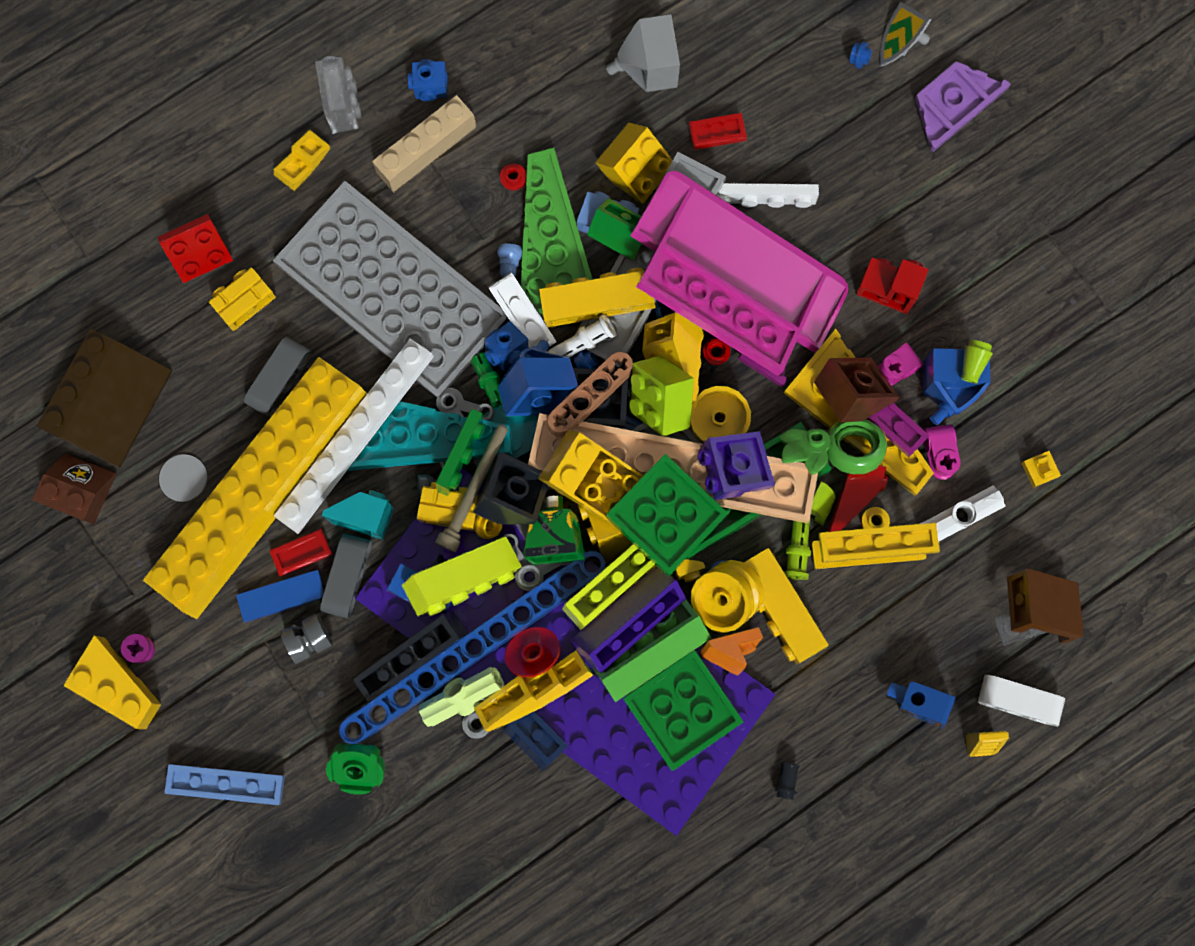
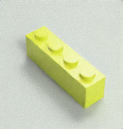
M503 537L414 574L402 584V587L417 616L426 612L432 616L446 608L445 604L449 602L457 605L469 598L468 594L472 592L480 595L492 588L491 584L495 582L503 585L515 578L513 573L522 566L507 537Z
M633 544L569 600L562 610L582 630L655 564Z

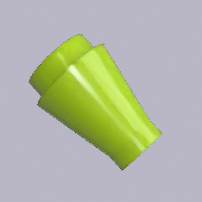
M978 340L969 341L964 351L962 380L974 384L978 383L982 372L993 355L991 352L992 345Z

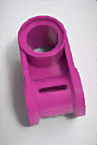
M905 343L887 356L878 365V368L891 386L915 373L924 363L909 344Z
M953 425L923 428L929 435L923 442V445L927 452L929 466L934 472L933 476L939 480L949 479L961 465ZM942 461H944V464H946V465L949 464V465H950V468H949L948 470H947L946 466H944V465L941 466V465H940V463H941Z

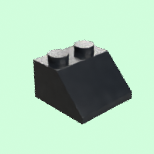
M573 368L578 386L596 369ZM614 370V371L610 374V376L613 378L614 381H615V379H614V373H615L617 370ZM597 379L592 384L593 388L597 391H604L609 386L604 379ZM628 379L583 422L625 427ZM580 397L575 399L572 405L577 410H584L588 407L589 402L585 398Z
M500 452L493 460L482 483L472 512L497 524H535L548 487L546 483L538 479L542 471Z

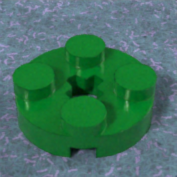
M339 743L330 754L326 765V775L330 782L333 783L334 780L340 784V790L350 794H367L371 792L373 787L380 786L385 773L384 760L380 756V750L374 745L365 746L354 743ZM353 767L360 768V771H354Z

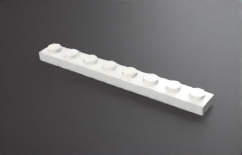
M412 339L408 340L274 517L299 534L434 356L430 351Z

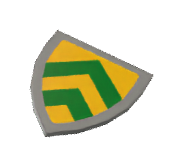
M900 2L886 27L880 51L881 66L895 61L902 55L905 56L917 41L922 45L927 44L930 37L924 31L931 19Z

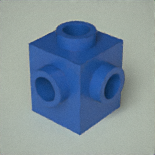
M425 59L412 63V73H408V87L413 89L416 99L433 101L436 98H448L445 61L434 62L433 60Z
M509 321L499 330H493L485 339V356L493 366L497 365L505 372L524 349L529 348L528 338Z

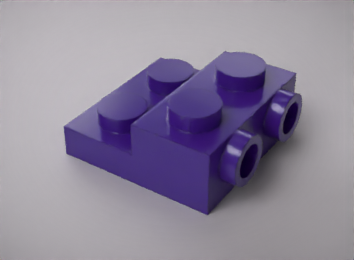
M760 431L708 438L700 446L698 460L702 466H706L708 474L705 480L706 489L709 493H713L715 500L739 497L746 492L771 489L775 486Z

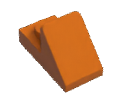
M758 627L709 640L700 653L708 661L735 675H739L747 665L743 655L754 652L758 643L763 639V635Z

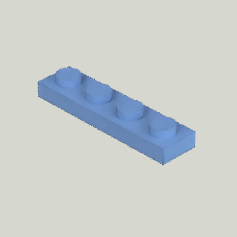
M169 764L164 794L281 805L285 776Z

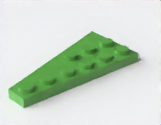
M554 148L529 154L527 164L521 288L541 317L543 316L539 289L546 288L545 285L560 282L562 285L571 284L577 278L586 277L589 280H593Z

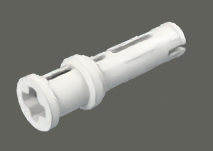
M603 314L599 317L598 321L588 327H580L578 334L546 352L570 358L586 348L588 350L594 349L600 341L608 337H615L616 332L611 321Z

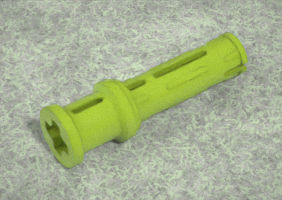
M810 520L809 523L793 521L791 545H788V548H786V554H788L787 571H784L789 579H809V574L806 571L808 557L811 556L810 548L807 547Z

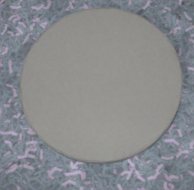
M186 454L174 456L161 468L159 474L160 487L164 494L172 500L179 502L193 500L206 487V468L194 456Z

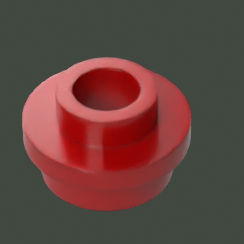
M508 164L500 172V181L508 190H519L525 185L527 174L522 166ZM511 173L518 174V177L514 180L508 176Z
M718 338L710 339L704 345L703 356L709 364L722 365L730 357V346ZM714 348H718L722 354L714 356L711 351Z

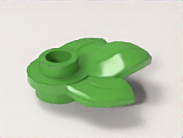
M792 429L780 436V440L786 444L782 452L783 463L805 461L806 468L811 475L818 473L826 466L828 462L826 451L831 445V438L826 431L821 429H811L808 431Z

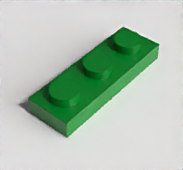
M471 409L436 482L439 493L448 496L451 489L456 490L462 477V474L459 472L463 464L467 465L470 462L474 449L471 447L475 439L480 440L485 429L481 412Z

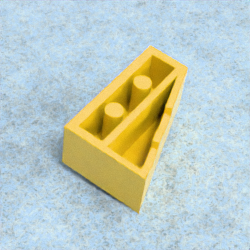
M578 504L583 521L588 519L590 525L586 529L591 544H597L599 553L603 556L605 563L616 560L633 545L614 525Z
M96 635L92 638L63 685L136 729H147L161 706V703L145 684L130 670L123 658L114 651L107 639Z

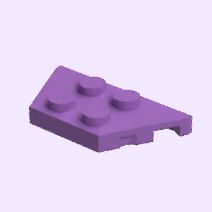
M959 62L951 65L919 92L915 98L930 150L934 152L1004 93L1011 84L1005 80L999 82L987 77V73L972 70Z

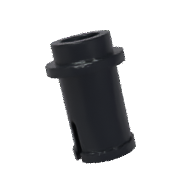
M781 762L778 788L774 790L777 791L776 797L794 800V795L798 793L795 791L799 765Z

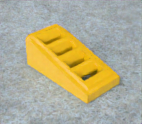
M1008 732L968 733L966 735L968 755L970 757L995 755L1009 739Z

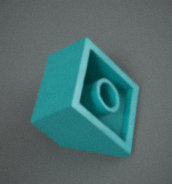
M369 490L368 494L359 492L323 510L322 516L331 524L384 541L394 508L389 503V500L385 498L384 494Z

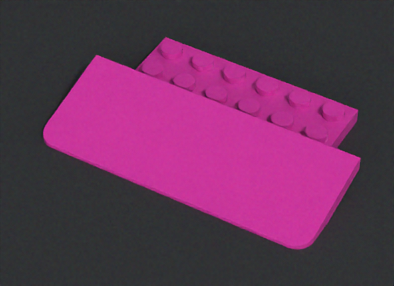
M670 171L664 176L630 235L654 251L636 285L637 288L777 376L783 372L796 342L814 353L820 349L848 293V284L843 277L678 171Z

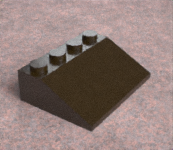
M90 328L39 420L37 427L120 468L173 371Z

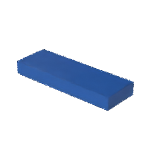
M315 570L236 596L243 622L247 623L321 600L325 589L319 570Z

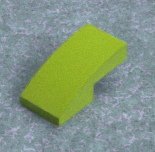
M823 482L819 484L814 494L811 514L815 516L813 521L824 526L836 496L833 490Z

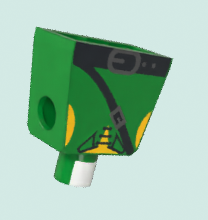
M560 496L546 497V511H540L536 523L529 524L524 558L532 565L585 560L578 518L570 509H563V498Z

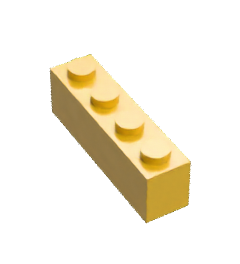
M632 268L627 271V274L621 275L605 273L600 275L599 279L589 280L586 277L577 278L572 281L573 283L562 285L560 282L545 285L546 288L539 289L546 326L553 327L598 319L603 314L609 317L656 308L654 298L636 287L644 272L643 268Z
M769 548L744 562L753 568L761 579L764 588V598L758 612L764 611L769 619L766 623L767 627L774 637H780L784 644L781 649L789 662L794 660L797 665L829 646Z

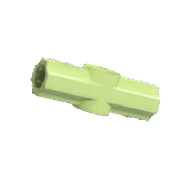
M490 667L465 681L462 678L453 679L445 686L442 693L420 704L419 713L423 722L428 727H433L457 713L461 716L470 715L475 711L474 708L480 704V701L490 697L504 687V681L495 667Z

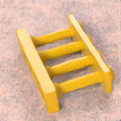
M936 523L824 532L819 534L818 541L812 542L815 569L917 561L926 559V554L940 552Z

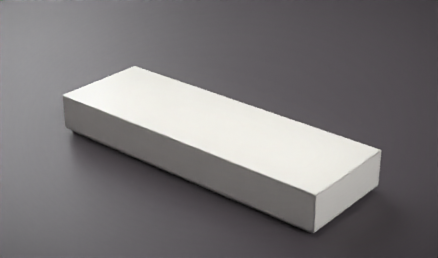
M512 272L488 287L509 320L528 338L529 348L537 346L540 340H546L549 343V347L556 343L553 335Z

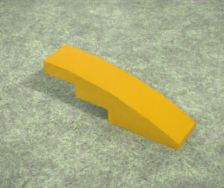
M576 650L539 676L526 679L520 676L516 677L477 705L474 710L484 729L489 732L542 708L592 677L593 674L585 660Z

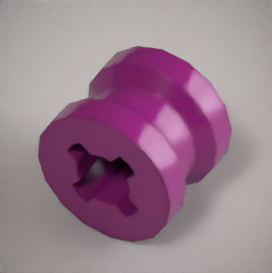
M132 634L123 640L121 653L127 661L146 663L155 654V644L147 636Z

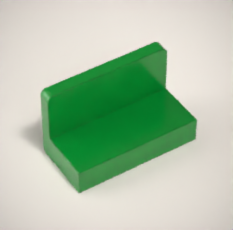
M607 198L597 208L587 234L625 257L635 260L642 243L630 235L641 216Z

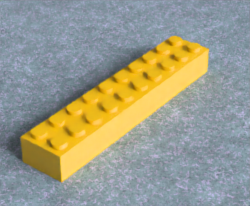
M318 357L143 581L183 613L198 619L276 519L274 515L365 398L367 393L362 387Z

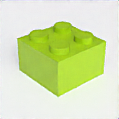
M661 355L633 363L631 413L662 436L690 428L694 378Z

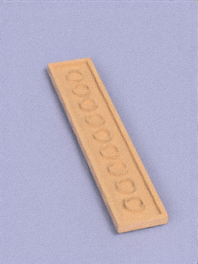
M539 413L528 465L543 471L563 437L554 436L548 428L549 415ZM566 418L563 420L555 419V427L560 425L566 427ZM582 422L573 430L582 433L643 476L666 454L714 499L713 493H709L705 485V480L708 476L706 466H702L698 460V451L702 445L700 443ZM767 456L775 486L771 489L746 492L739 497L715 500L721 507L809 523L818 473L811 475L805 463H783L780 458Z

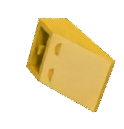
M675 312L645 324L642 351L645 360L661 355L694 378L692 402H695L699 393L700 353L704 334L701 327Z
M568 430L538 479L611 523L605 517L606 514L630 491L643 475L582 433Z

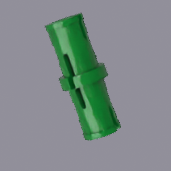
M479 353L480 361L477 355L473 356L471 364L479 377V386L485 390L493 408L499 407L498 399L503 406L498 390L500 384L498 373L493 371L485 353Z

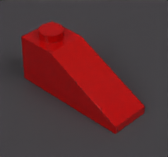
M879 465L875 470L866 474L853 475L846 473L827 532L841 531L879 491H884L888 481V476L884 475L887 467Z

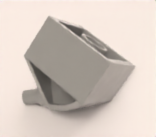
M672 15L639 19L622 44L614 62L606 66L607 72L613 75L618 71H625L646 92L677 88L680 62Z

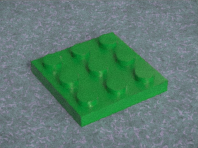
M664 454L605 517L669 577L727 516L728 512L671 458Z
M695 650L623 698L671 771L680 767L744 722Z

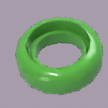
M867 419L862 422L838 421L828 430L827 433L831 438L830 448L826 451L828 460L842 472L853 475L866 474L875 470L883 462L887 450L886 437L879 426ZM858 435L868 440L872 450L867 455L855 457L845 453L840 447L839 442L846 436Z

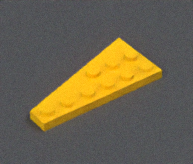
M836 329L784 392L785 395L829 429L840 420L835 416L834 411L823 398L814 381L829 358H855L851 350H848L842 341L841 335ZM849 435L843 438L846 443L863 456L872 450L871 444L862 436ZM886 437L887 450L884 460L880 465L887 467L885 473L916 496L934 472L918 449L908 458Z

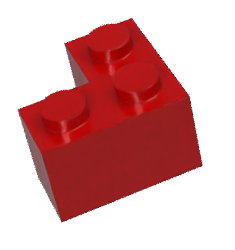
M871 258L856 295L907 314L918 299L929 269L923 267L922 263L911 259H903L899 266L895 267L887 259Z

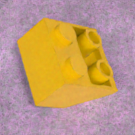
M628 123L595 163L612 183L637 202L643 204L660 184L673 160L648 127Z

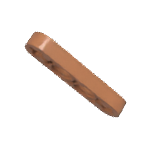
M623 352L611 355L548 416L549 431L556 437H564L568 430L573 431L630 377L633 369L631 357ZM624 362L625 370L618 369L614 373V381L610 374L615 370V363L622 364ZM597 379H604L609 386L604 391H597L593 388L592 384ZM581 397L585 398L589 405L584 410H577L572 405L573 401ZM566 408H568L571 415L566 418V427L561 425L555 427V419L563 420L567 416Z

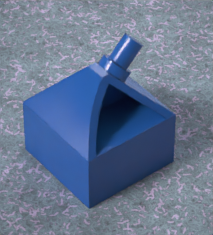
M540 340L537 346L524 349L507 370L498 386L505 415L539 416V413L550 415L578 387L570 358L546 352L549 348V343L546 340Z
M932 349L923 360L922 394L938 404L939 409L930 417V420L935 425H939L946 417L950 418L952 415H958L966 410L986 390L990 384V360L982 372L978 383L974 384L961 379L965 349Z

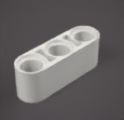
M985 675L977 703L1058 727L1065 698L1003 678Z

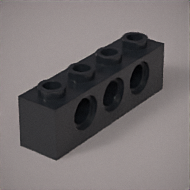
M452 610L443 614L355 677L353 681L368 703H370L469 633Z

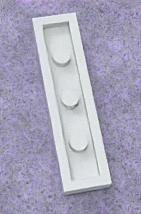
M724 183L717 196L728 204H741L744 207H754L757 204H768L770 207L795 204L796 207L806 208L816 204L819 186L818 184Z

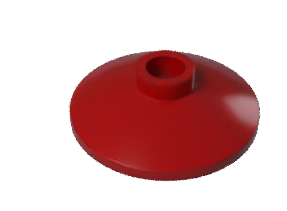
M533 627L526 629L509 642L505 651L506 665L517 676L525 678L539 676L556 663L560 654V642L557 636L547 628Z

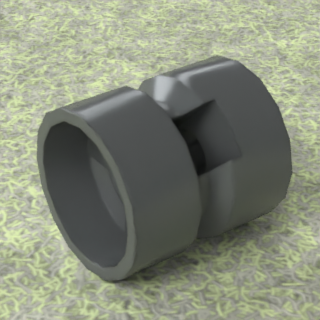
M317 613L302 620L301 626L294 624L280 631L283 643L295 664L310 658L313 651L320 653L333 646L329 632Z

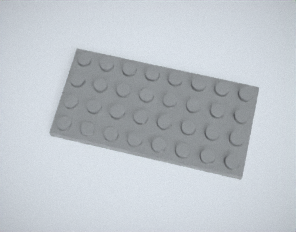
M346 181L340 185L273 260L279 268L392 361L409 339L430 351L434 357L416 381L437 398L461 375L471 363L473 356L481 352L485 347L487 336L493 330H499L509 319L501 307Z

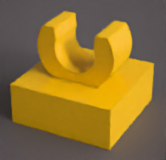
M1050 451L1021 463L1033 488L1061 476Z

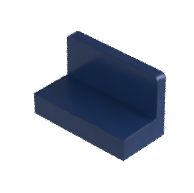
M535 711L508 723L504 729V732L542 771L568 747Z

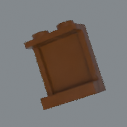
M1028 568L1007 577L1011 631L1022 633L1033 628L1058 635V641L1064 644L1084 636L1078 582Z

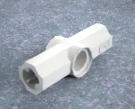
M993 485L920 524L936 523L939 542L1004 508V498ZM957 509H962L967 513V522H961L957 518Z

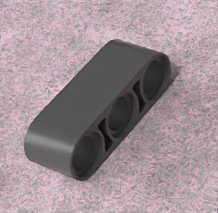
M284 337L248 390L244 403L267 417L272 416L306 366L312 351L292 338Z
M346 533L342 535L322 598L321 612L346 619L350 618L370 555L372 540Z

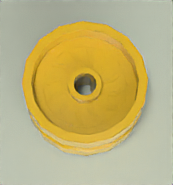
M714 386L705 389L697 396V401L692 404L691 424L688 430L694 434L700 444H703L708 438L746 433L751 424V410L748 402L738 391L727 386ZM718 416V417H720V421H721V420H724V421L721 422V423H720V422H717V421L715 420V417Z
M735 560L720 562L695 582L691 591L692 607L700 616L703 624L712 630L720 632L734 631L758 612L764 598V588L761 579L754 569L743 562Z

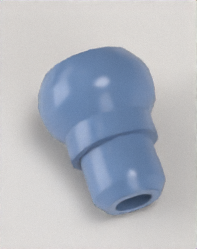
M500 244L497 254L500 258L501 277L506 276L510 272H512L514 277L516 276V269L519 266V260L522 258L523 250L521 246Z

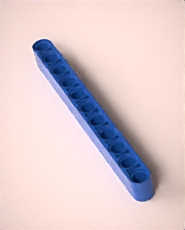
M595 551L584 553L585 560L573 561L352 714L340 726L341 738L345 742L357 744L373 736L581 591L605 570L603 556ZM590 558L597 559L601 565L600 569L596 572H588L584 567L585 562ZM565 575L576 577L577 584L574 588L566 589L561 585V580ZM542 591H550L553 594L554 599L549 605H541L538 602L537 597ZM519 607H526L530 611L529 618L524 622H519L514 618V613ZM501 623L505 625L506 633L503 637H492L491 628L494 624ZM472 640H480L482 643V650L477 655H471L467 651V645ZM449 656H455L458 659V667L452 672H447L443 666L444 660ZM426 672H430L434 676V683L430 688H423L420 685V677ZM401 689H407L410 693V700L405 705H399L396 701L397 692ZM381 705L386 710V716L382 721L376 722L372 717V711L375 707ZM354 722L359 723L362 728L361 735L356 739L351 738L348 734V728Z

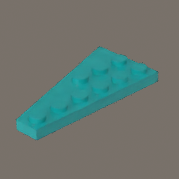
M400 401L348 468V471L446 462L467 418L460 416V414L451 412L448 414L436 411L433 408ZM483 420L485 429L480 440L475 439L471 447L474 449L471 459L483 457L497 426L501 423ZM505 425L507 433L496 456L500 452L512 456V437L509 425Z

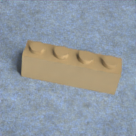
M456 95L374 159L372 162L376 173L395 192L475 129L474 114Z

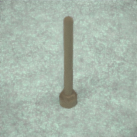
M504 424L497 426L449 528H445L443 533L440 532L435 541L437 545L456 553L460 545V541H458L460 535L458 533L507 433V427Z

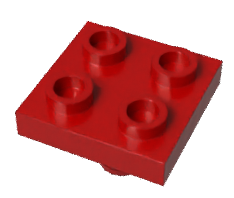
M209 214L157 237L183 283L233 261Z

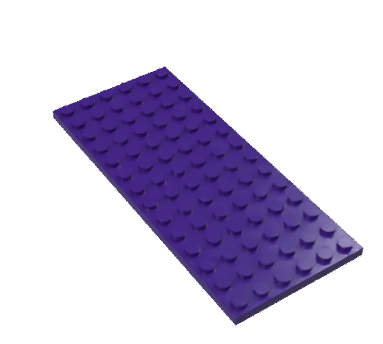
M461 468L459 472L462 474L460 483L456 490H451L459 491V487L468 488L473 476ZM416 517L355 599L410 639L442 616L443 613L438 612L430 616L426 612L417 616L411 603L386 591L399 565L402 564L419 573L431 568L439 554L443 555L444 559L448 561L499 540L506 534H513L517 537L518 548L524 556L526 541L516 524H502L501 532L492 539L480 538L476 531L460 529L458 533L460 535L458 540L460 545L455 553L435 543L439 533H443L444 529L449 527L422 523ZM507 538L511 547H513L515 545V540L513 538ZM589 559L584 564L585 569L591 573L600 569ZM559 566L545 574L543 582L566 566ZM528 572L524 576L526 582H533L535 579V574L532 572ZM565 575L561 580V585L566 589L574 588L577 584V579L573 575ZM515 578L503 585L495 582L491 584L492 588L480 595L472 592L468 594L469 598L457 605L451 603L446 613L453 610L467 632L471 633L530 591L521 589L517 585ZM542 591L537 599L541 605H549L553 601L554 596L550 591ZM574 596L526 628H547L557 636L560 642V654L553 666L577 650L571 639L581 630L562 610L563 606ZM519 607L514 613L515 620L519 622L526 621L530 616V611L526 607ZM497 623L491 628V635L494 638H501L506 633L504 624ZM512 639L459 676L467 680L490 667H495L504 681V686L518 677L509 670L505 662V651ZM472 640L467 645V651L471 655H477L482 650L480 640ZM705 643L694 649L744 722L680 767L671 771L623 700L624 697L615 702L591 665L586 662L593 674L592 677L535 712L568 745L563 753L677 836L771 702L775 693L744 671L739 675H735L703 658L700 652L706 645ZM449 656L444 660L443 664L454 671L458 667V659L455 656Z

